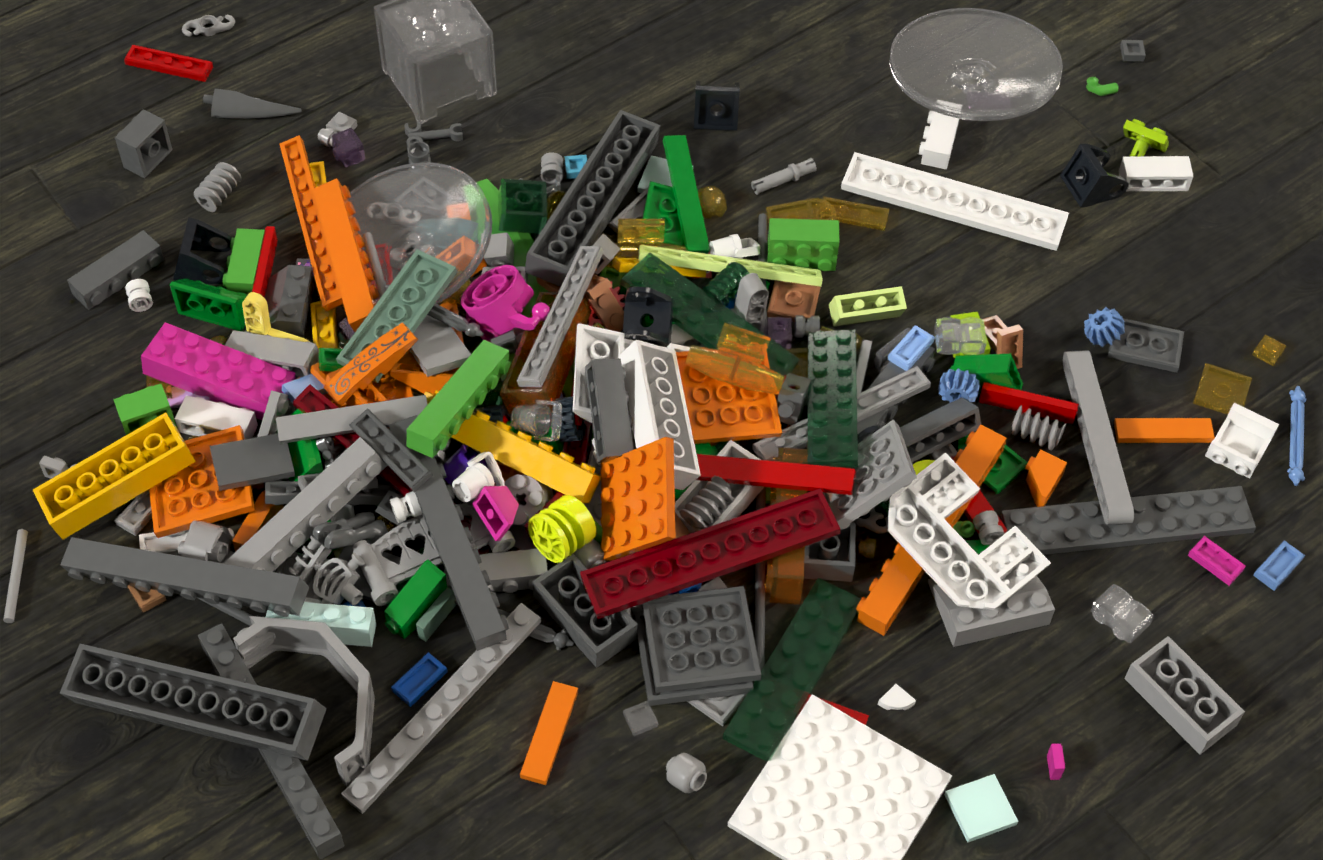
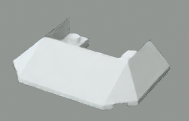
M944 453L917 474V478L909 486L901 488L889 498L888 532L957 606L995 610L1051 564L1016 526L979 555L950 526L945 519L974 497L980 488L947 453Z

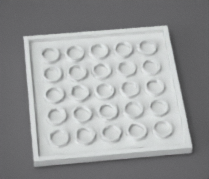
M811 695L728 821V827L782 860H902L950 782L952 775L818 697Z

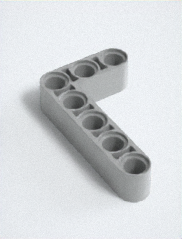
M756 273L747 274L740 280L733 309L672 324L671 343L702 350L729 342L728 339L731 338L734 340L746 336L745 333L754 332L755 335L762 327L769 291Z

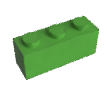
M237 228L235 238L232 237L231 239L232 254L227 257L228 272L223 275V287H226L227 290L236 293L241 292L246 295L252 292L265 230Z

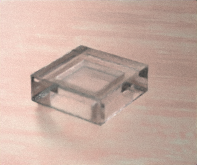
M648 701L623 710V715L633 736L658 727V721L648 705Z

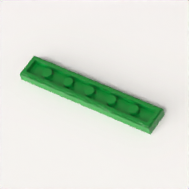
M686 135L664 136L663 144L685 250L709 254L710 247Z

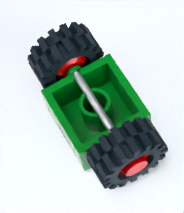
M573 397L557 398L553 402L518 405L513 407V412L509 410V406H506V404L486 406L483 409V413L491 416L490 421L497 423V421L504 422L511 426L510 431L516 434L518 431L524 432L532 436V442L539 444L541 441L552 446V452L558 455L563 451L564 442L581 441L584 439L583 436H585L584 429H586L584 421L586 420L573 412Z

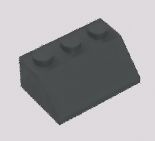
M288 265L269 278L265 299L268 305L271 328L298 337H305L310 304L315 287L312 266Z

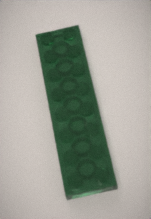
M651 252L621 279L620 284L626 289L630 287H647L674 299L672 322L710 350L766 346L774 389L799 362L796 356Z
M856 329L808 332V378L812 380L808 388L807 464L842 468L858 467Z
M820 578L816 580L762 669L761 680L754 682L753 689L748 692L723 733L724 740L767 762L771 761L781 741L796 720L807 698L859 611L856 608L861 598Z

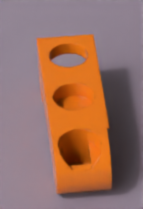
M265 490L262 491L254 504L255 511L249 512L232 540L235 552L284 508L283 504H265Z

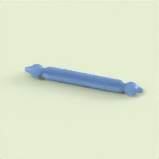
M1296 386L1294 391L1291 390L1289 392L1293 402L1291 404L1290 468L1287 472L1295 486L1299 484V481L1305 480L1302 468L1304 459V403L1306 398L1300 386Z

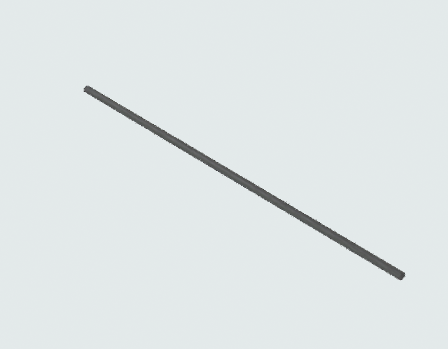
M764 213L759 214L758 244L761 246L758 261L767 262L768 216ZM760 278L766 287L767 279ZM767 305L762 327L757 333V346H766V351ZM766 487L756 496V511L766 507ZM765 561L755 564V645L761 671V680L757 681L765 679Z

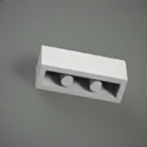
M936 102L934 111L930 110L927 120L930 126H925L923 139H926V142L921 141L919 155H922L921 164L947 170L959 124L961 107Z
M1189 156L1123 157L1119 168V176L1125 178L1129 183L1127 191H1188L1193 179Z
M187 395L175 416V422L180 433L197 437L240 425L243 429L245 440L253 437L258 426L255 412L247 408H237L223 402L216 403L207 401L202 397Z

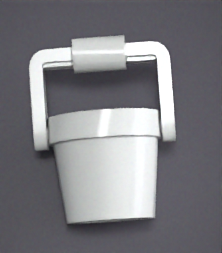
M738 234L710 241L709 245L710 254L740 259L759 255L761 248L752 238L740 239Z
M491 452L480 453L468 461L469 467L452 483L454 494L463 502L475 499L484 486H494V480L496 486H505L502 473ZM485 458L488 468L478 462Z

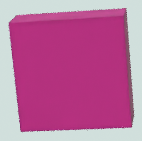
M1051 744L1047 754L1050 780H1060L1065 770L1063 748L1061 744Z

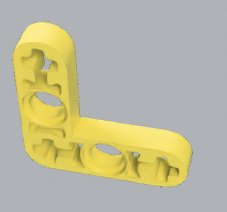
M250 292L242 302L245 325L248 332L310 342L302 337L271 328L267 301L262 295Z

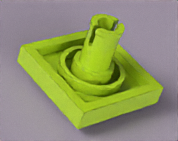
M1133 119V121L1126 120L1123 126L1124 135L1136 141L1129 157H1144L1149 146L1166 152L1169 146L1168 136L1165 135L1166 132L1156 127L1153 130L1144 127L1145 123Z

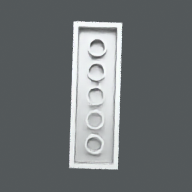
M635 340L619 357L626 371L624 384L625 390L629 394L628 406L632 417L636 449L664 437L673 438L675 489L684 490L701 474L676 351Z

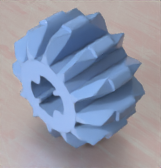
M1105 307L1102 311L1097 309L1095 314H1089V319L1084 321L1085 335L1094 346L1099 344L1104 347L1107 343L1112 345L1114 340H1120V335L1125 333L1124 320L1115 308L1109 310Z
M958 368L955 371L949 369L940 378L938 394L942 396V400L949 401L950 403L961 397L969 402H975L980 388L979 380L976 379L975 374H969L968 370L961 371Z

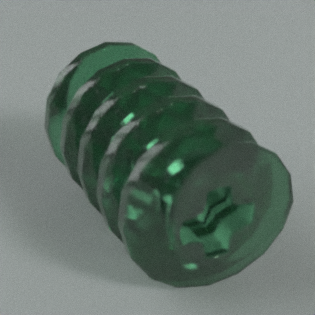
M729 263L726 268L722 269L702 289V295L706 304L714 311L721 312L724 307L729 305V301L735 299L740 280L747 274H750L748 270L740 263Z

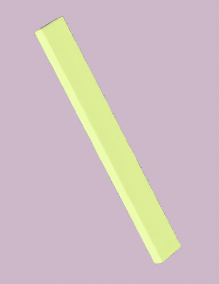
M648 245L639 246V261L742 276L756 273L763 279L820 287L823 280L821 271L818 269Z

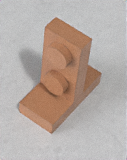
M593 275L583 297L586 298L607 330L620 332L623 330L624 310L609 289L612 287V284L608 278Z
M997 315L981 319L988 343L997 354H1011L1017 369L1022 368L1023 329L1018 324L1007 327Z

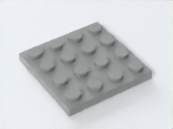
M894 419L827 465L855 469L856 475L852 495L823 494L838 522L840 530H843L851 522L860 516L866 515L873 507L888 500L892 494L903 487L909 486L917 478L900 427Z

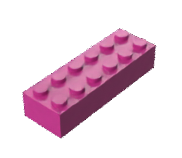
M166 322L141 355L143 374L198 396H207L209 400L216 403L223 402L229 406L247 408L255 412L256 418L263 420L271 390L283 393L282 384L296 379V373Z

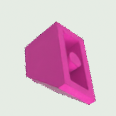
M484 486L472 503L496 542L500 541L513 524L519 506L508 487Z

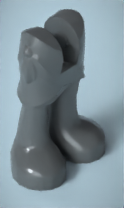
M362 512L347 520L342 518L337 521L322 523L316 526L312 533L314 538L320 543H324V546L329 550L351 546L360 540H367L369 544H373L385 535L388 530L382 520L375 521L373 513Z

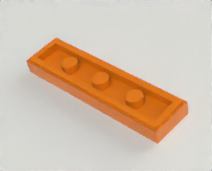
M1115 418L1114 420L1117 443H1211L1215 439L1211 418Z
M553 681L525 758L520 778L543 785L547 784L578 694L577 687Z

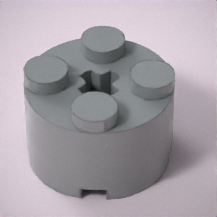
M517 474L505 481V486L508 487L519 504L513 521L515 525L524 526L554 496L551 487L527 475Z
M194 520L190 524L185 541L179 544L178 555L224 563L234 554V552L230 551L231 543L233 544L232 540L235 537L234 532L230 528Z

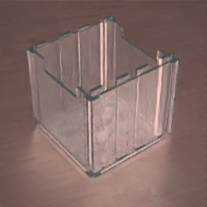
M390 0L374 6L382 70L392 79L414 112L417 122H420V124L427 122L428 119L437 116L436 108L474 93L477 94L478 100L497 94L493 31L470 0Z

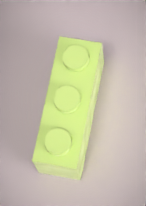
M902 286L834 296L829 303L833 326L900 317L907 309Z

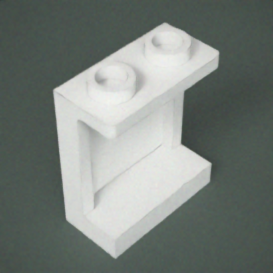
M1234 403L1215 439L1211 442L1205 457L1234 470L1237 474L1250 478L1279 424Z

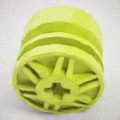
M570 495L560 497L548 508L541 510L539 514H535L528 521L529 534L535 547L544 557L555 563L564 561L568 556L574 554L577 549H581L596 537V526L590 511L581 501Z

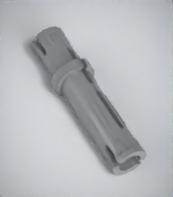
M812 158L798 164H789L788 168L752 181V189H756L754 193L758 195L791 180L797 181L801 176L815 172L817 170L816 164Z

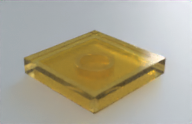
M1206 363L1193 404L1228 415L1234 403L1244 407L1252 377Z

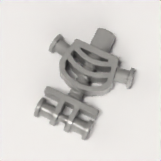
M311 535V541L308 546L304 545L302 548L305 554L303 557L297 555L295 558L297 562L293 567H289L288 570L306 583H309L314 577L313 590L314 593L323 598L321 604H341L344 599L352 605L358 604L363 597V593L353 585L360 577L356 569L360 565L363 566L365 564L364 560L358 554L353 553L351 555L352 559L349 562L339 558H332L323 564L332 549L328 550L324 543H320Z

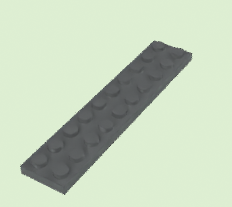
M1242 486L1131 497L1134 520L1133 523L1106 525L1099 501L1003 510L1001 513L1002 523L1006 527L1007 532L1016 526L1043 555L1199 539L1204 536L1208 538L1254 533L1256 529Z

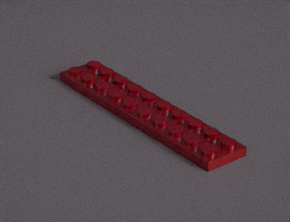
M820 488L581 571L580 576L596 617L600 619L839 535L840 527Z

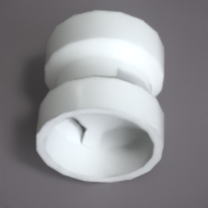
M135 279L126 284L125 290L129 297L130 309L136 312L148 310L153 304L152 297L149 294L148 282L143 279Z
M409 492L403 498L395 497L390 499V504L398 523L405 521L409 516L416 517L422 515L415 492Z

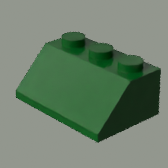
M181 279L170 283L178 314L237 331H243L245 328L242 302L247 297L246 294L229 291L219 286H211L198 280Z
M297 409L291 415L303 414V412ZM316 438L287 443L295 477H289V481H298V476L323 472Z

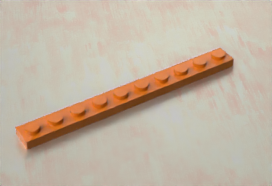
M300 135L280 143V148L321 303L325 311L342 305L343 300L312 190L316 188L304 142Z

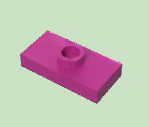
M1206 536L1188 554L1190 558L1229 586L1246 567Z

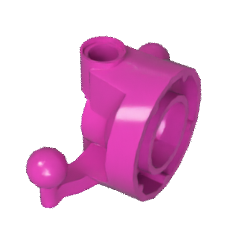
M512 265L498 266L483 273L466 288L461 297V305L466 311V320L469 323L480 325V330L483 332L481 338L488 342H491L493 338L506 334L515 327L523 330H534L539 321L546 320L550 311V307L546 303L540 302L533 306L532 318L521 314L534 296V291Z

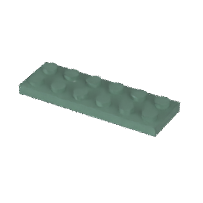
M416 249L337 356L338 364L345 366L374 341L401 323H404L414 333L458 273L456 267ZM379 373L373 381L378 383L384 374Z

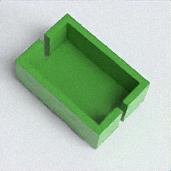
M770 218L767 242L768 263L818 269L821 271H835L839 248V220Z

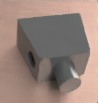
M791 373L787 374L780 387L776 402L780 422L794 425L802 420L812 379ZM790 386H795V387H798L799 389H798V390L791 389Z

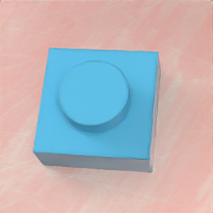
M587 155L564 156L567 179L578 176L587 162Z

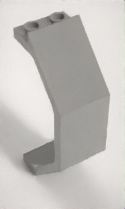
M249 616L252 625L239 631L237 636L233 638L236 649L248 669L275 651L322 655L330 661L358 693L355 739L350 746L334 757L340 780L348 787L369 765L375 700L370 673L324 622Z

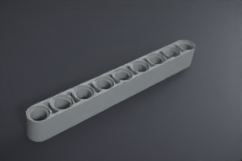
M1090 351L1064 352L1063 368L1072 402L1079 404L1076 417L1104 522L1106 525L1133 523V504Z

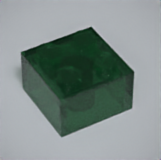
M501 179L498 194L499 231L540 234L547 221L546 182Z

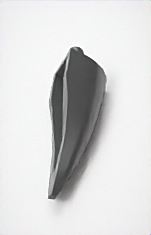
M215 89L214 95L204 94L203 103L212 104L211 117L270 118L302 112L301 108L268 102L231 90Z

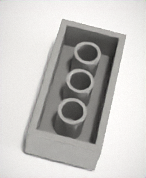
M1169 636L1134 661L1124 678L1200 755L1235 728L1245 713Z

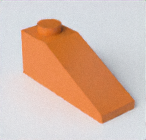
M398 361L390 370V376L423 394L425 392L435 393L436 390L440 391L459 368L427 377L417 362Z

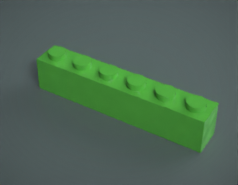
M483 340L407 428V447L431 458H434L440 450L442 451L450 437L458 433L461 424L471 417L476 406L483 403L486 394L496 387L501 376L508 373L511 366L509 350Z

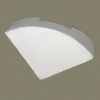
M895 684L878 701V705L886 710H907L915 705L916 700Z

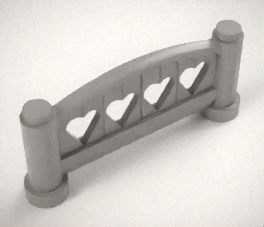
M475 499L468 503L454 505L460 506L463 517L470 516L472 518L470 529L473 539L470 542L472 549H479L489 545L493 553L506 552L514 546L516 541L510 531H507L500 541L496 542L472 505ZM423 515L416 516L398 525L373 544L367 543L366 540H361L353 545V553L358 554L365 562L363 566L360 565V568L372 589L371 597L377 606L391 603L399 594L395 585L411 579L427 559L437 567L442 565L432 537L428 535L429 530ZM417 536H424L426 538L423 554L407 547L405 543L408 540H415ZM394 546L402 547L400 564L398 565L383 557L382 552L392 550Z

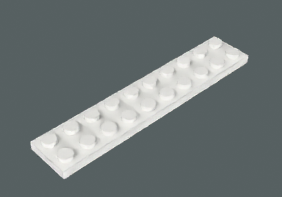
M854 152L841 184L842 190L1055 251L1058 249L1069 215L1065 211Z

